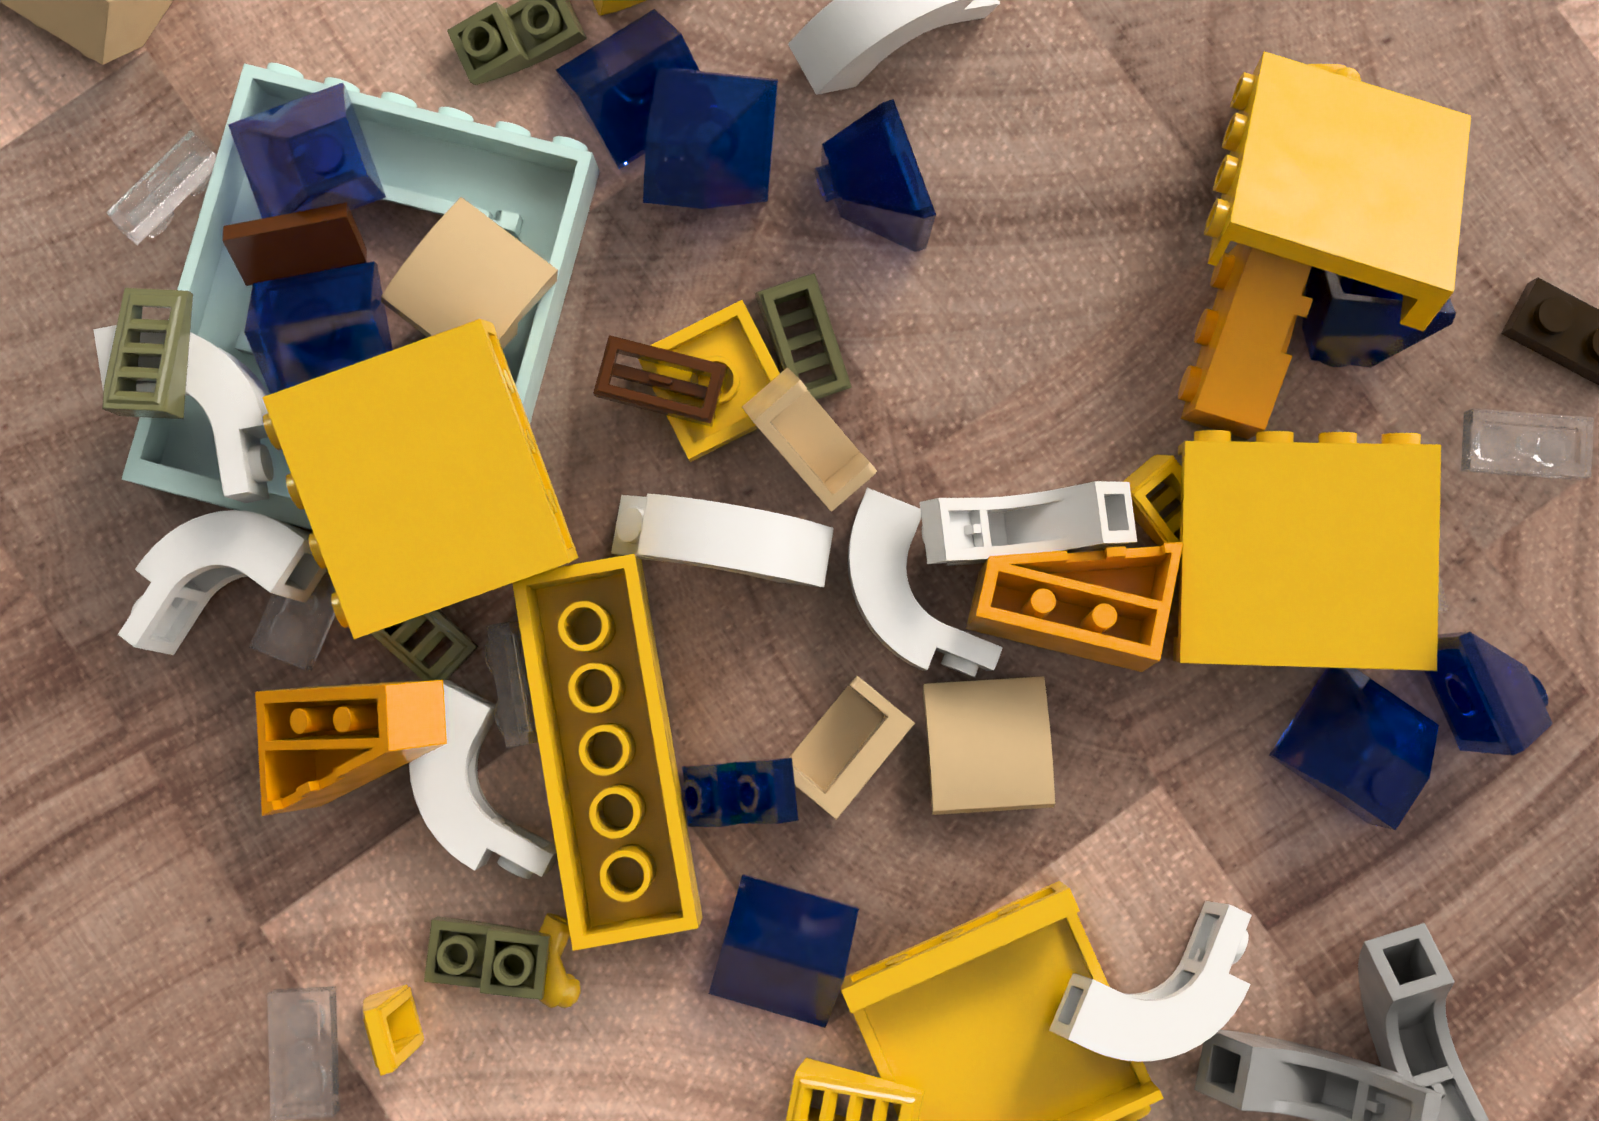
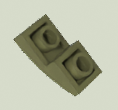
M520 0L506 9L498 2H495L447 30L470 83L474 85L489 82L531 67L587 39L570 0Z
M437 916L431 920L424 982L480 988V993L542 1000L544 998L551 935L516 927Z

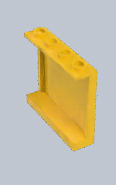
M1264 51L1253 74L1242 73L1232 96L1230 107L1239 111L1233 114L1225 132L1222 148L1229 150L1230 155H1225L1213 186V191L1222 193L1221 199L1217 198L1215 200L1204 229V235L1213 237L1207 264L1217 266L1230 241L1237 242L1402 294L1400 324L1424 331L1454 293L1471 115Z
M477 319L262 397L268 411L263 416L266 434L272 445L277 450L282 449L291 472L286 475L288 492L296 507L300 510L305 509L313 533L309 534L308 537L310 550L319 567L322 569L327 568L336 591L331 594V603L335 616L344 628H350L353 639L559 567L579 558L493 323Z
M1201 430L1194 431V441H1184L1178 446V455H1182L1180 542H1183L1179 565L1178 637H1174L1173 661L1194 664L1437 671L1441 485L1440 444H1421V434L1386 433L1381 435V444L1357 443V433L1353 432L1319 433L1318 443L1294 442V432L1288 431L1256 432V442L1231 441V431Z
M1061 881L1055 882L839 979L841 992L851 1014H854L880 1077L925 1090L919 1121H1137L1149 1114L1151 1104L1164 1099L1160 1089L1152 1082L1143 1061H1126L1107 1057L1049 1031L1073 973L1094 979L1110 987L1077 915V912L1080 910L1070 888ZM892 1103L899 1118L901 1104Z

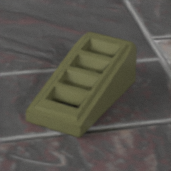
M815 273L754 293L782 371L788 367L799 378V373L829 363L832 371L831 375L804 384L816 400L852 388ZM801 296L805 297L808 307L781 316L778 315L775 305ZM811 318L813 319L816 329L786 339L783 328ZM821 341L824 352L795 362L793 361L791 351Z
M124 289L105 378L103 410L126 417L184 419L193 293L183 290ZM143 307L171 308L169 320L142 319ZM141 332L166 333L164 344L140 343ZM139 356L161 357L159 368L138 367ZM137 381H156L154 392H136Z
M440 609L404 621L395 632L390 627L370 633L423 681L448 680L478 648ZM429 620L435 627L414 649H411L406 642ZM447 636L454 644L430 667L423 659Z

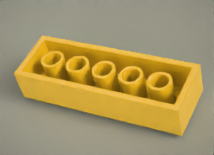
M635 554L561 566L512 583L572 950H581L699 928L703 916L642 559Z

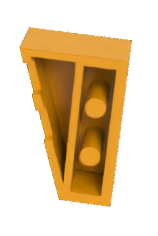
M1240 243L1229 253L1224 252L1219 263L1214 267L1210 282L1211 287L1218 289L1212 310L1206 308L1203 311L1194 336V343L1202 345L1196 366L1189 365L1180 383L1178 399L1185 401L1180 419L1216 430L1231 431L1232 435L1250 439L1256 435V432H1262L1266 429L1292 355L1287 354L1297 315L1307 318L1313 301L1312 298L1303 296L1312 266Z
M1183 542L1128 549L1125 546L1106 547L1101 551L1067 553L1066 550L989 556L978 573L966 629L1143 672L1161 659Z
M443 680L314 686L255 692L262 816L321 807L447 744Z

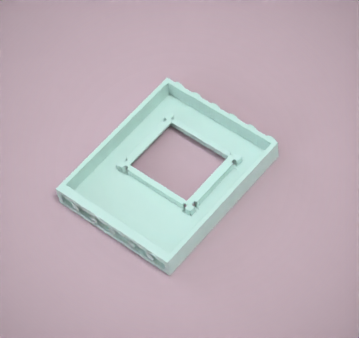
M244 63L177 289L193 293L190 332L231 354L246 365L261 381L269 395L361 362L360 360L268 337L284 279L246 286L222 241L223 226L304 211L312 182L444 215L462 197L558 269L557 282L518 322L517 335L503 349L530 424L600 172L592 152L587 151L588 147L585 144L572 138L555 136L553 141L550 142L531 137V133L527 129L513 123L499 121L496 122L495 127L476 123L472 116L455 108L440 107L437 113L417 108V104L413 100L396 93L383 92L381 98L360 93L358 87L341 79L327 77L324 83L304 79V76L299 71L279 63H268L267 69ZM185 395L184 419L139 418L122 480L233 510L262 514L290 525L312 530L305 509L300 510L297 508L288 492L286 475L291 472L282 449L277 450L269 438L260 439V443L268 448L273 463L272 481H267L270 499L243 503L223 495L212 425L202 406L192 396Z

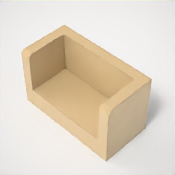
M788 367L742 406L753 423L831 512L877 472L875 467L855 447L811 395L802 381Z
M855 676L780 767L779 772L837 820L915 723L860 677Z

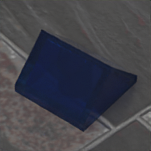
M655 9L556 69L557 75L618 169L626 166L717 109V104L682 34Z
M375 261L253 283L244 333L270 394L393 350L385 305L381 302V295L383 293L378 265Z
M742 874L708 994L826 1028L845 978L859 907Z

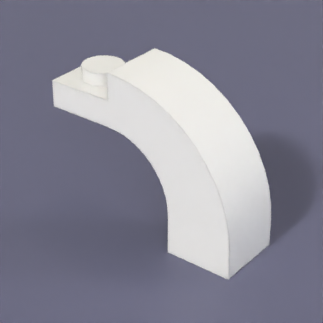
M833 0L815 15L788 45L816 95L853 88L888 55L915 37L943 25L986 18L1000 2L998 0Z
M117 325L93 329L103 391ZM141 332L140 343L164 344L166 333ZM190 332L185 395L192 396L202 406L212 425L223 495L243 503L270 499L267 481H272L273 463L268 448L260 443V439L268 438L263 424V416L268 411L262 397L269 395V393L257 376L237 358ZM139 356L138 367L159 368L161 357ZM137 381L136 392H154L156 381Z
M1094 481L1022 495L990 498H936L920 502L922 538L926 549L927 564L947 563V566L985 563L989 556L1066 550L1067 553L1137 542L1129 482Z
M867 488L851 530L848 545V574L857 608L869 629L895 656L922 671L928 670L935 650L944 654L941 662L942 665L968 676L975 677L978 668L986 671L994 670L1003 647L936 620L919 605L910 589L906 569L907 556L921 520V509Z
M648 493L647 497L621 495L611 554L618 556L635 554L644 560L707 567L779 583L824 588L834 528L792 516L714 501Z
M228 510L205 514L178 526L165 535L138 564L135 570L151 583L145 593L133 605L131 615L118 635L135 648L174 655L210 598L231 581L248 576L270 593L306 603L327 568L322 569L316 563L310 550L308 537L311 533L250 511Z
M443 680L447 744L409 762L410 782L421 816L437 841L457 860L474 871L486 865L492 853L495 852L500 855L497 861L498 865L512 874L525 879H530L533 873L541 877L551 871L557 860L555 844L502 817L486 800L480 787L477 771L479 752L501 707L450 680Z
M1205 901L1178 967L1165 982L1146 992L1124 994L1094 979L1073 973L1049 1031L1104 1056L1126 1061L1141 1062L1167 1059L1186 1053L1201 1045L1215 1035L1229 1021L1242 1003L1251 985L1230 975L1229 971L1232 964L1238 962L1245 952L1249 938L1246 928L1252 915L1230 904Z

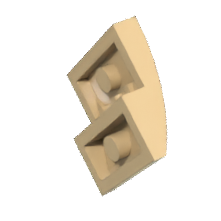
M460 197L431 228L406 259L381 295V302L426 337L477 319L486 320L493 323L503 350L517 335L518 322L557 282L558 269L464 198Z
M1044 676L923 684L922 693L928 745L927 765L932 815L1054 808L1053 756Z

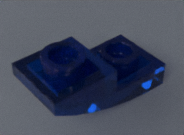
M792 758L682 766L684 784L681 797L684 809L687 812L688 827H726L738 824H781L799 821Z

